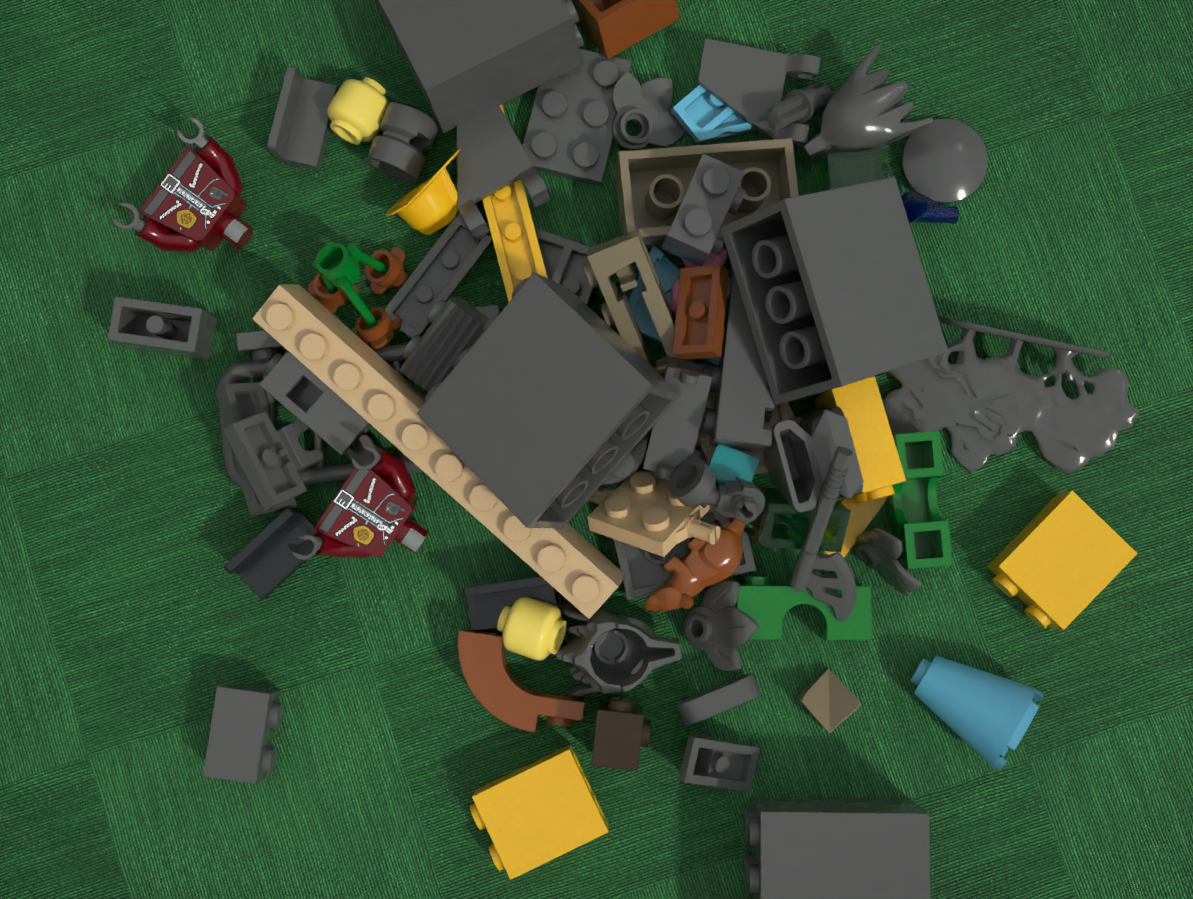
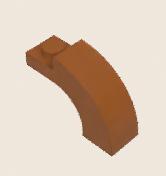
M470 629L459 630L458 654L463 675L474 696L492 715L513 727L534 733L538 727L539 715L547 716L546 723L570 727L573 726V720L582 721L585 698L537 692L525 687L513 676L505 657V647L502 640L503 634L471 631Z

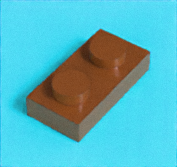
M721 264L680 269L672 354L680 360L722 356L728 270Z

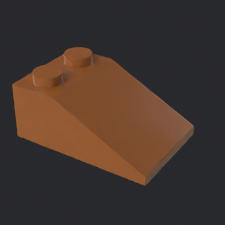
M571 0L583 30L607 59L612 58L680 19L677 0Z

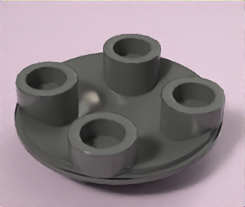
M936 119L931 124L912 133L908 138L902 154L903 172L908 181L909 189L914 195L925 197L935 202H956L971 195L982 183L988 167L987 150L980 136L970 126L953 119Z

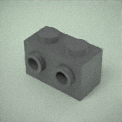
M703 154L661 249L699 266L703 265L710 252L718 255L724 243L721 226L727 212L735 215L746 193V189L739 187L745 172Z

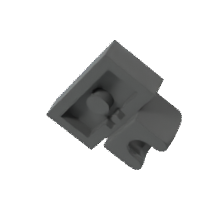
M266 411L235 422L223 430L264 511L306 492L307 489L298 473L316 464L323 458L321 450L306 451L299 444L300 433L308 429L305 423L300 420L276 431Z

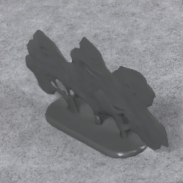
M938 316L940 323L963 328L961 338L946 344L947 352L888 371L900 381L901 387L888 393L883 401L892 435L939 431L947 428L951 434L952 447L950 453L970 474L984 466L990 455L1001 456L1012 450L1016 446L1017 435L1023 431L1033 433L1039 443V449L1046 460L1063 473L1071 474L1086 466L1091 458L1103 456L1108 450L1115 448L1119 431L1133 427L1134 420L1140 414L1127 400L1130 381L1123 370L1111 367L1101 369L1094 375L1086 377L1072 362V358L1079 353L1109 358L1112 356V352ZM975 332L1010 338L1007 354L1001 357L978 358L973 343ZM1023 341L1053 347L1056 352L1055 367L1040 376H1033L1020 371L1017 361ZM960 351L956 363L950 364L948 362L950 353ZM1062 374H1068L1067 381L1073 382L1075 379L1079 392L1078 398L1071 399L1066 396L1061 386ZM1054 375L1055 385L1045 387L1044 382L1048 377ZM1085 381L1094 385L1092 394H1087L1084 388Z

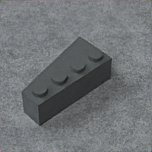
M732 269L727 282V306L722 356L720 357L719 365L711 364L713 366V378L710 391H716L714 409L706 408L703 434L710 435L709 446L717 447L719 444H723L733 449L763 452L771 446L773 430L765 429L766 422L771 420L775 404Z

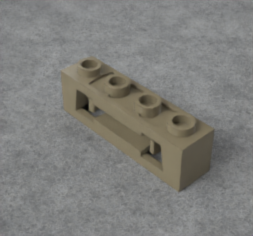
M638 228L589 248L587 255L589 262L584 263L583 266L593 289L600 287L606 303L600 306L607 325L610 328L617 327L620 337L650 365V352L624 292L638 286V277L631 265L636 262L644 282L642 283L641 294L667 355L655 361V370L664 378L669 356L675 357L672 354L676 319ZM614 273H616L619 278L620 287L622 289L621 292L618 291L616 283L613 279L612 275Z

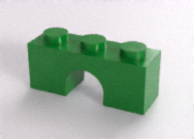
M940 431L894 434V442L906 478L905 482L892 485L895 494L889 495L892 535L901 540L903 547L902 553L897 560L904 569L953 566L949 520L944 521L941 518L937 504V481L940 476H944Z
M744 577V585H739V596L735 607L745 612L759 624V629L749 640H782L783 618L788 610L800 604L809 605L818 614L820 619V638L825 640H872L871 586H859V577H854L856 600L851 613L844 621L837 619L831 605L814 599L809 588L804 591L793 589L789 584L791 577H788V585H770V577ZM825 587L826 590L842 594V591L839 589Z

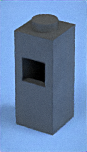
M289 351L284 356L281 353L275 355L263 369L262 373L266 377L259 385L341 455L348 454L347 450H352L360 441L359 438L365 435L372 427L371 424Z

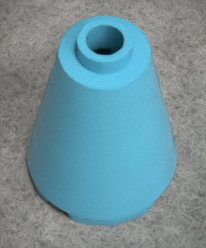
M937 655L932 662L923 658L910 680L918 685L914 694L990 766L999 771L1007 762V760L999 755L1004 757L1009 748L1012 750L1016 749L1040 705L1036 703L1044 697V693L1034 687Z

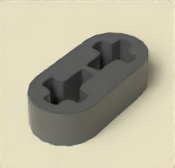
M747 673L687 697L676 703V707L683 724L686 726L746 703L762 693L754 673Z

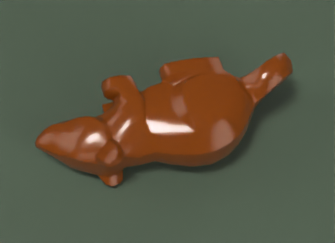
M720 515L711 524L720 526L721 534L718 541H715V544L712 545L694 538L687 544V547L691 550L688 555L682 559L677 553L664 564V570L667 572L673 571V575L667 584L660 586L649 594L645 601L644 609L647 611L664 612L679 608L690 609L693 606V596L699 594L705 587L726 580L734 574L742 560L743 545L741 534L747 523L740 522L734 518L723 528L722 526L733 517Z

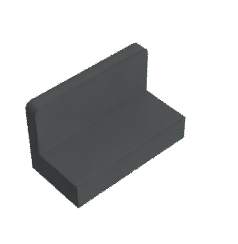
M289 65L282 85L267 148L281 163L320 171L331 129V121L327 115V109L339 89L337 85L306 79L297 67Z

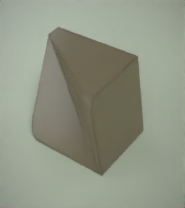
M829 668L796 696L829 734L862 705L860 700Z

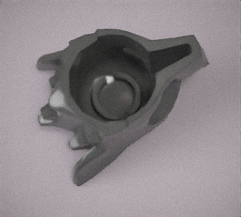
M879 44L868 53L827 103L823 110L817 135L803 147L800 153L803 162L807 166L832 158L845 161L865 160L878 153L888 144L915 133L934 122L933 118L929 117L902 123L913 109L912 101L901 104L904 95L909 90L907 83L904 80L896 83H884L891 73L888 69L868 74L881 51Z
M559 601L558 603L559 609L567 616L583 620L567 626L566 632L575 637L568 644L563 645L558 653L555 654L557 659L572 663L574 666L569 667L573 679L582 681L579 685L566 691L565 694L568 697H578L596 692L603 694L619 691L625 692L641 683L654 668L681 659L680 638L658 637L646 623L636 617L598 609L588 619L570 602Z

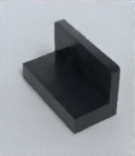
M288 507L223 568L229 574H238L260 599H266L308 560L296 558L287 546L288 543L298 545L304 542V539H300L295 534V527L304 525L314 535L318 532L314 529L316 525L300 508Z
M541 576L462 588L463 597H467L471 631L497 628L499 616L505 606L512 607L514 602L522 596H528L557 606L555 588Z

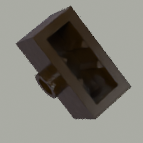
M608 695L607 702L598 701L591 766L638 771L640 747L648 748L651 720L643 719L642 706L635 705L633 697Z

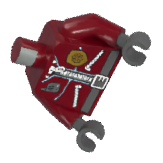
M188 115L187 117L197 126L196 134L192 137H185L177 127H175V132L183 142L194 143L196 149L194 150L188 146L139 210L145 217L139 218L138 211L132 204L118 203V206L126 208L130 212V221L123 225L113 218H109L115 228L124 230L134 229L136 236L163 251L194 253L201 247L213 251L223 239L237 249H241L248 243L254 230L239 218L247 206V203L240 197L243 191L240 175L233 158L211 136L205 137L201 122L195 117Z
M362 435L359 440L366 450L361 453H355L351 449L347 450L355 468L314 527L318 532L313 535L308 527L304 525L295 527V534L300 539H304V542L298 545L287 544L294 556L301 560L309 559L315 554L346 558H368L372 555L381 557L392 540L415 553L429 531L408 518L415 508L418 498L415 495L416 487L404 461L381 448H376L369 436Z

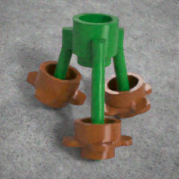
M341 243L328 244L318 252L312 264L318 274L309 283L308 291L312 296L317 297L319 302L332 314L336 312L337 307L345 302H352L360 313L355 323L356 335L374 349L382 348L392 340L395 333L394 330L401 326L402 320L399 315H396L397 318L391 320L383 308L374 307L368 309L362 301L358 288L354 285L360 276L358 261L366 265L365 274L368 280L372 282L370 285L371 290L381 295L388 288L394 286L401 288L407 281L408 276L403 266L406 254L401 248L395 247L391 252L378 250L369 256L362 252L355 243H350L347 247Z

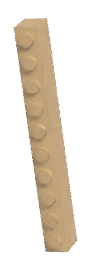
M299 284L278 285L252 319L590 619L619 587L625 574L568 523L563 529L526 528L419 417L417 412L425 404V396L302 286Z

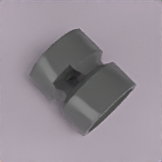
M390 102L379 124L383 134L374 137L365 160L372 167L402 181L416 183L426 162L422 152L431 149L440 126L433 118L415 108Z

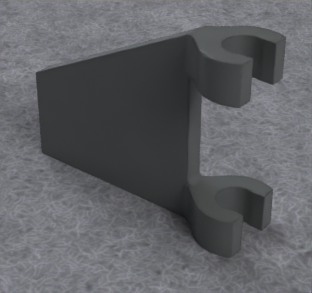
M705 38L697 84L769 139L792 138L793 148L800 149L802 144L807 143L809 126L791 123L779 130H773L769 127V121L765 118V112L768 108L781 102L786 75L797 80L811 82L813 76L818 75L821 57L807 54H784Z
M499 104L457 124V150L461 149L457 154L458 210L474 240L490 233L476 203L517 180L522 181L535 207L551 199L543 179L533 166Z

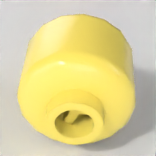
M367 77L362 81L356 79L345 80L327 109L332 131L345 141L355 145H359L361 141H373L374 137L381 130L379 124L389 104V101L384 96L386 90L383 86Z
M522 596L517 599L512 607L505 606L497 624V630L503 632L502 640L505 649L539 661L544 660L550 653L554 655L558 653L567 629V622L562 620L561 611L557 606L528 596Z

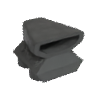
M839 406L805 410L799 425L793 420H784L773 425L771 429L773 430L771 446L763 451L764 460L770 481L795 511L806 512L815 508L829 465L833 460L836 448L839 446L850 449L853 454L838 497L850 499L853 494L862 492V483L864 481L847 418Z

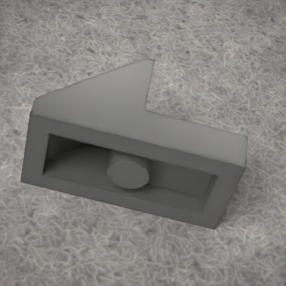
M692 731L688 737L678 780L684 783L750 792L760 748L751 744L717 739L698 731Z

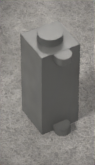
M669 356L664 379L681 395L651 428L643 469L650 470L653 476L670 480L681 464L692 459L713 378V366Z

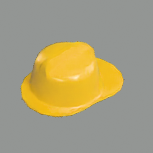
M459 148L431 178L397 201L386 212L387 217L397 213L413 229L420 231L424 235H431L448 225L458 213V192L446 170V166L461 149Z

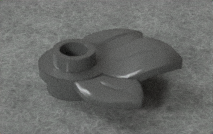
M627 71L617 80L612 91V102L616 111L612 121V134L615 141L621 147L628 150H637L648 143L665 147L677 141L686 132L675 116L669 112L673 95L672 79L657 78L640 85L634 75ZM628 121L636 124V136H631L627 133L626 123Z
M874 528L870 532L863 531L857 536L859 547L856 551L859 558L869 568L874 569L877 567L884 578L897 591L910 596L913 591L922 586V582L910 575L897 560L903 549L901 540L879 528Z
M721 581L710 586L704 594L701 605L690 610L684 622V633L688 643L693 648L704 651L710 662L716 668L724 671L741 669L742 663L738 647L746 643L759 629V624L753 618L735 607L739 596V583L736 581Z

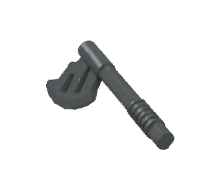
M842 446L836 448L833 460L829 465L813 519L789 582L790 586L798 591H804L809 588L814 599L831 605L839 621H844L848 617L856 600L854 575L846 559L840 553L836 552L831 555L819 554V548L834 505L842 489L853 454L850 449ZM813 569L834 571L837 575H822ZM825 587L839 589L842 591V594L826 590Z

